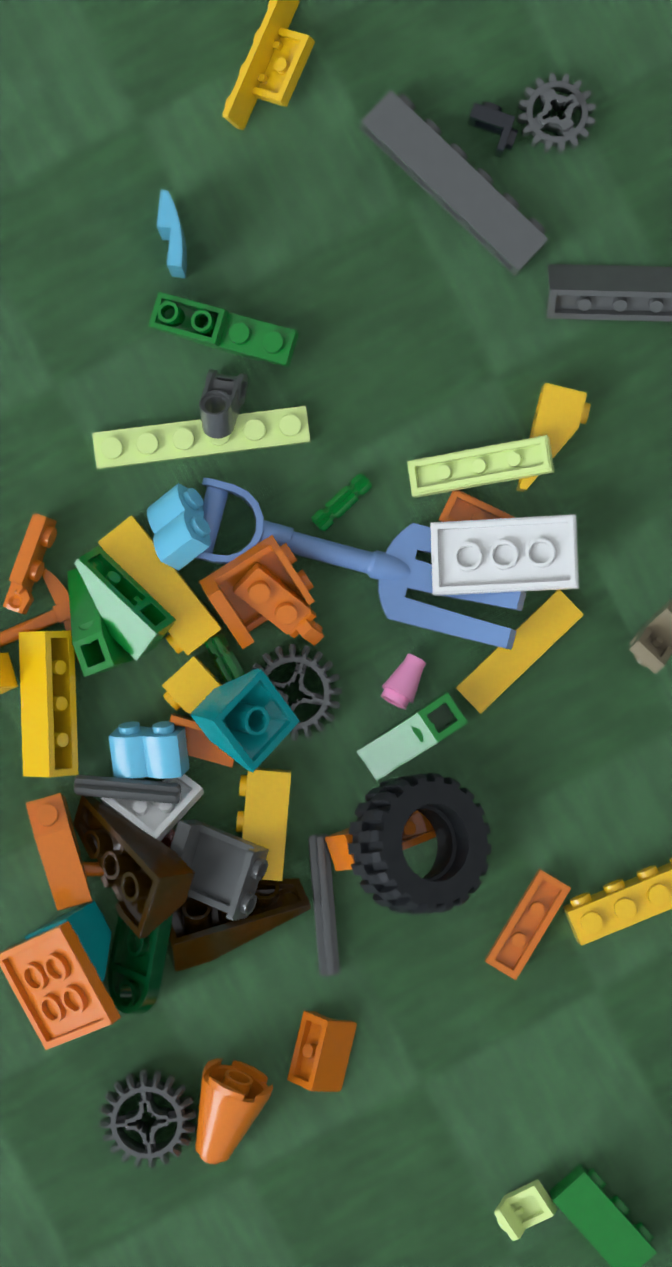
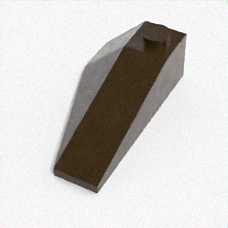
M81 796L73 825L91 859L97 858L104 872L101 880L105 888L112 887L119 901L115 905L119 916L139 939L145 938L185 903L195 872L174 850L94 797Z
M299 878L282 879V881L261 879L255 892L257 902L254 910L247 918L235 921L226 918V912L187 896L185 903L173 913L167 948L175 972L211 962L310 910V901Z

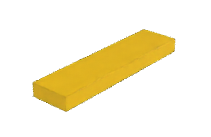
M556 590L515 630L516 635L512 650L497 647L455 688L481 714L584 614L561 590Z

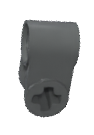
M215 369L208 371L205 387L199 400L202 428L207 436L224 438L233 432L240 408L244 404L247 394L248 378L246 374L240 373L238 376L218 374V371Z

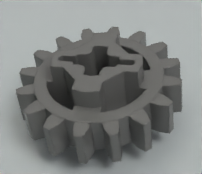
M550 73L547 83H544L538 77L534 83L536 90L527 87L524 95L528 100H520L518 108L525 111V113L518 115L517 123H526L527 125L522 130V136L525 137L531 134L534 137L531 146L534 148L541 142L544 144V153L547 154L552 146H556L559 154H563L565 144H568L573 150L576 149L579 145L577 137L586 140L589 136V132L584 127H593L595 119L588 115L595 111L596 104H587L586 102L592 94L591 91L581 93L579 89L582 81L578 80L572 85L569 83V74L566 73L561 81L556 80L554 73ZM555 91L563 92L569 96L566 97L563 95L556 94ZM539 99L542 111L537 114V117L533 118V105ZM552 108L556 112L564 111L561 120L558 116L548 117ZM579 109V123L574 128L571 116ZM544 131L554 132L557 136L548 135Z

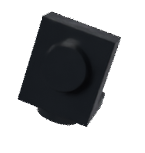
M482 102L481 105L474 103L467 125L501 136L494 155L501 158L504 148L512 150L518 129L512 128L515 116L503 113V109L500 106L491 102Z

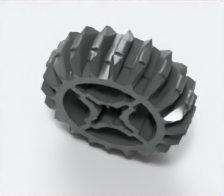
M295 644L289 645L290 655L284 656L280 646L275 647L278 658L274 661L268 653L262 655L264 661L268 664L265 669L260 664L255 663L253 665L254 670L257 668L262 669L268 677L271 671L279 665L297 662L290 680L286 682L270 680L274 687L284 688L287 684L291 687L290 683L295 682L297 674H300L299 690L304 692L305 695L312 696V698L303 697L301 700L296 698L297 702L292 703L291 710L294 712L296 706L301 703L320 706L313 716L300 721L292 729V741L298 740V730L304 729L307 739L312 738V732L309 727L313 724L318 731L323 732L325 727L319 720L324 717L328 721L333 722L335 717L327 712L329 706L339 709L341 705L338 701L331 700V694H342V688H331L330 685L331 682L339 680L340 676L339 674H333L328 677L326 671L332 668L333 663L329 661L321 667L318 662L322 658L323 653L318 651L312 660L307 657L310 651V647L307 645L304 646L302 655H295ZM307 666L315 670L321 678L324 686V695L312 692L305 687L303 680ZM277 689L286 703L289 704L288 694L284 693L283 690Z
M142 1069L140 1081H137L132 1072L128 1073L126 1076L128 1086L122 1081L117 1080L114 1084L117 1093L108 1091L105 1099L110 1104H103L100 1108V1112L103 1115L109 1116L101 1119L99 1122L101 1128L110 1129L103 1134V1140L111 1141L115 1139L110 1151L114 1154L123 1149L124 1153L121 1161L126 1163L130 1155L136 1157L134 1164L138 1168L141 1166L143 1159H148V1165L151 1169L155 1168L156 1157H159L164 1165L169 1164L170 1155L168 1151L176 1157L181 1156L182 1149L179 1144L189 1146L191 1138L186 1133H194L196 1125L188 1120L196 1118L197 1111L185 1109L193 1103V1097H180L184 1093L186 1086L180 1084L175 1089L171 1087L175 1079L173 1075L168 1076L166 1083L160 1081L161 1070H156L153 1079H148L147 1070ZM140 1093L139 1108L128 1111L127 1115L119 1116L120 1106L132 1095ZM153 1093L166 1098L174 1110H170V1107H160L154 1101ZM146 1105L147 1112L152 1113L151 1117L154 1115L156 1117L150 1132L149 1125L144 1124L145 1120H140ZM169 1122H177V1128L174 1133L165 1141L156 1144L157 1130L168 1126ZM122 1127H125L126 1130L139 1132L142 1136L143 1144L131 1139Z

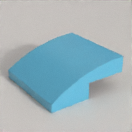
M161 190L156 227L161 239L169 240L167 267L172 277L186 278L187 251L183 228L169 191Z

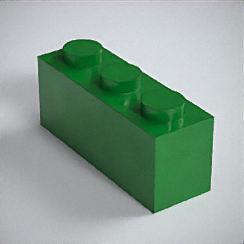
M580 1163L549 1191L552 1201L611 1267L643 1266L657 1253L651 1242L655 1238L642 1221L635 1224L627 1214L631 1210L617 1194L611 1198L603 1189L607 1183L593 1167L587 1171Z

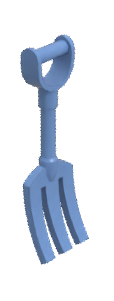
M203 478L201 485L207 487L203 500V518L210 527L211 544L196 559L217 564H227L273 535L279 546L287 543L294 555L366 573L370 578L378 580L380 604L386 618L389 620L512 650L516 631L511 628L405 597L407 589L433 594L432 564L415 559L417 551L431 554V527L412 523L393 539L385 552L379 550L370 552L295 532L292 527L264 520L259 503L247 490L227 482ZM229 493L243 499L252 509L256 520L255 534L251 542L240 552L231 555L213 554ZM527 592L442 596L522 611Z

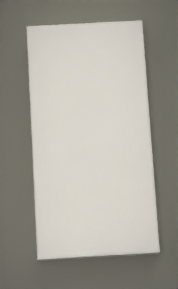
M575 514L430 523L432 590L434 596L579 589L577 516Z

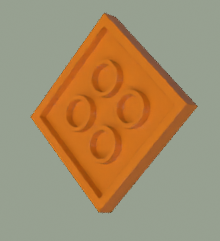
M69 921L0 952V968L45 1050L109 1026L121 1018L112 998L109 996Z

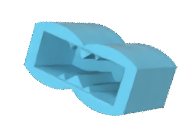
M178 483L148 507L147 517L150 527L154 532V548L161 562L179 571L210 547V527L203 518V499L195 489L187 488Z
M131 721L119 724L118 728L109 735L113 777L126 779L144 777L160 779L182 777L190 768L185 727L174 726V723L169 721L154 723L152 727L140 726L139 722Z

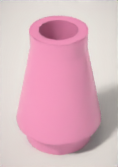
M407 654L404 661L382 685L384 690L381 697L392 705L406 710L409 703H414L426 663L412 654Z

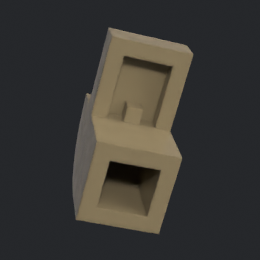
M672 598L643 625L629 642L631 645L629 650L634 654L638 663L648 667L654 674L666 665L672 655Z

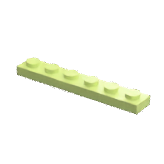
M306 406L238 414L233 432L224 438L207 436L203 431L201 419L92 433L96 468L98 470L310 443Z

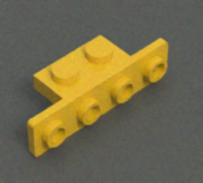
M270 0L268 3V10L260 28L254 35L251 49L245 62L240 67L238 79L231 94L226 99L225 109L222 113V116L237 129H245L257 99L283 107L288 106L315 44L310 35L288 29L300 0Z

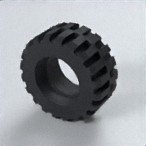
M437 773L400 776L381 782L379 787L372 788L365 795L367 802L358 804L354 815L358 817L357 821L350 822L348 832L353 835L352 843L348 844V855L353 854L355 863L351 864L354 875H360L362 878L360 882L361 888L366 894L374 893L373 901L381 907L388 906L390 911L396 913H443L452 910L454 906L464 904L469 900L470 896L468 893H476L482 882L479 880V877L486 876L489 868L486 858L487 855H491L492 844H488L487 834H491L489 823H484L482 816L485 812L481 804H475L472 801L475 798L474 794L467 787L460 788L461 784L459 781L451 777L444 778L441 774ZM416 810L430 821L437 837L435 862L431 870L423 878L411 869L406 861L402 847V835L405 824Z

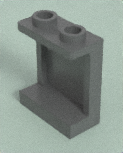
M196 819L179 821L170 848L195 872L187 896L226 912V918L232 921L247 918L254 910L257 902L255 892L258 883L267 871L268 861L266 858L269 849Z

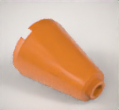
M216 1058L208 1061L202 1072L195 1150L200 1155V1158L209 1164L216 1165L220 1162H226L271 1097L273 1085L268 1087L266 1084L268 1077L263 1072L241 1061L233 1060L230 1066L221 1064L223 1058Z

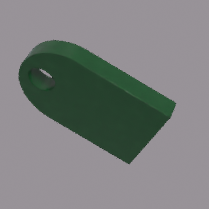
M118 914L109 966L108 984L114 1005L122 1013L144 1014L157 1001L161 989L173 914L148 936L140 939Z

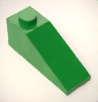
M99 545L79 557L75 565L110 636L136 661L157 647L176 619Z

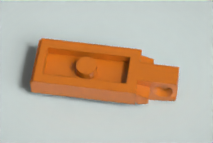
M37 513L32 515L9 577V581L12 582L3 607L17 613L27 614L34 601L31 593L33 591L32 587L34 582L39 581L44 571L45 564L42 560L47 548H51L56 539V520Z
M257 562L233 587V592L294 639L300 634L305 640L315 646L324 637L323 627L313 620L316 617V613L311 609L306 600Z

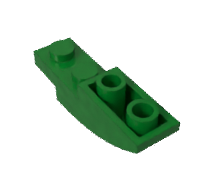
M158 292L148 325L150 328L198 344L285 367L290 366L299 332L294 329L237 315L222 308Z

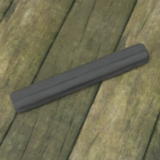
M313 834L308 837L319 974L321 976H334L339 974L340 965L331 856L325 840L328 834Z

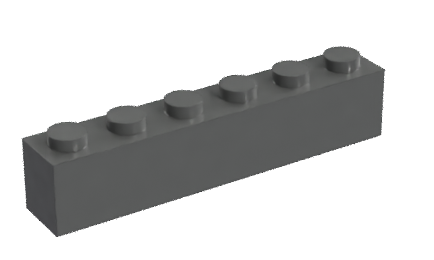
M390 90L361 120L360 130L516 277L546 245L548 238L544 235L546 233L545 228L533 217L528 220L518 211L520 205L511 195L506 192L503 195L500 194L492 186L494 180L482 168L475 170L466 161L468 159L467 154L457 144L452 143L449 145L440 137L442 131L432 120L420 118L414 112L416 109L415 105L407 96L402 93L397 96Z

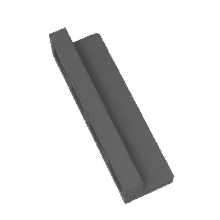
M548 265L547 319L672 322V267Z

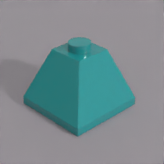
M259 668L213 689L190 714L211 742L250 772H254L300 722L263 670Z
M95 901L73 909L24 936L27 940L69 921L91 963L94 965L98 976L102 982L104 981L112 932Z

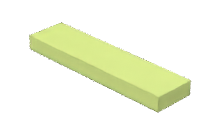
M547 435L407 461L411 493L415 498L554 473L550 438Z

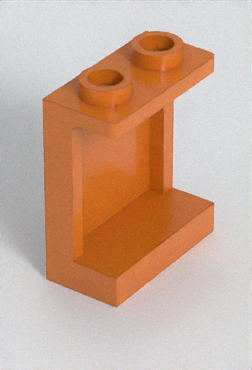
M273 535L199 581L208 599L242 649L255 642L250 631L268 620L233 592V587L257 562L304 598L308 605L315 602L309 593V590L314 588L303 569L299 572L295 571L292 564L297 561L296 557L287 543L279 546Z

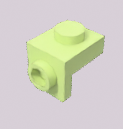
M537 1179L504 1195L494 1213L501 1229L507 1232L512 1241H516L521 1238L525 1229L553 1217L558 1208Z

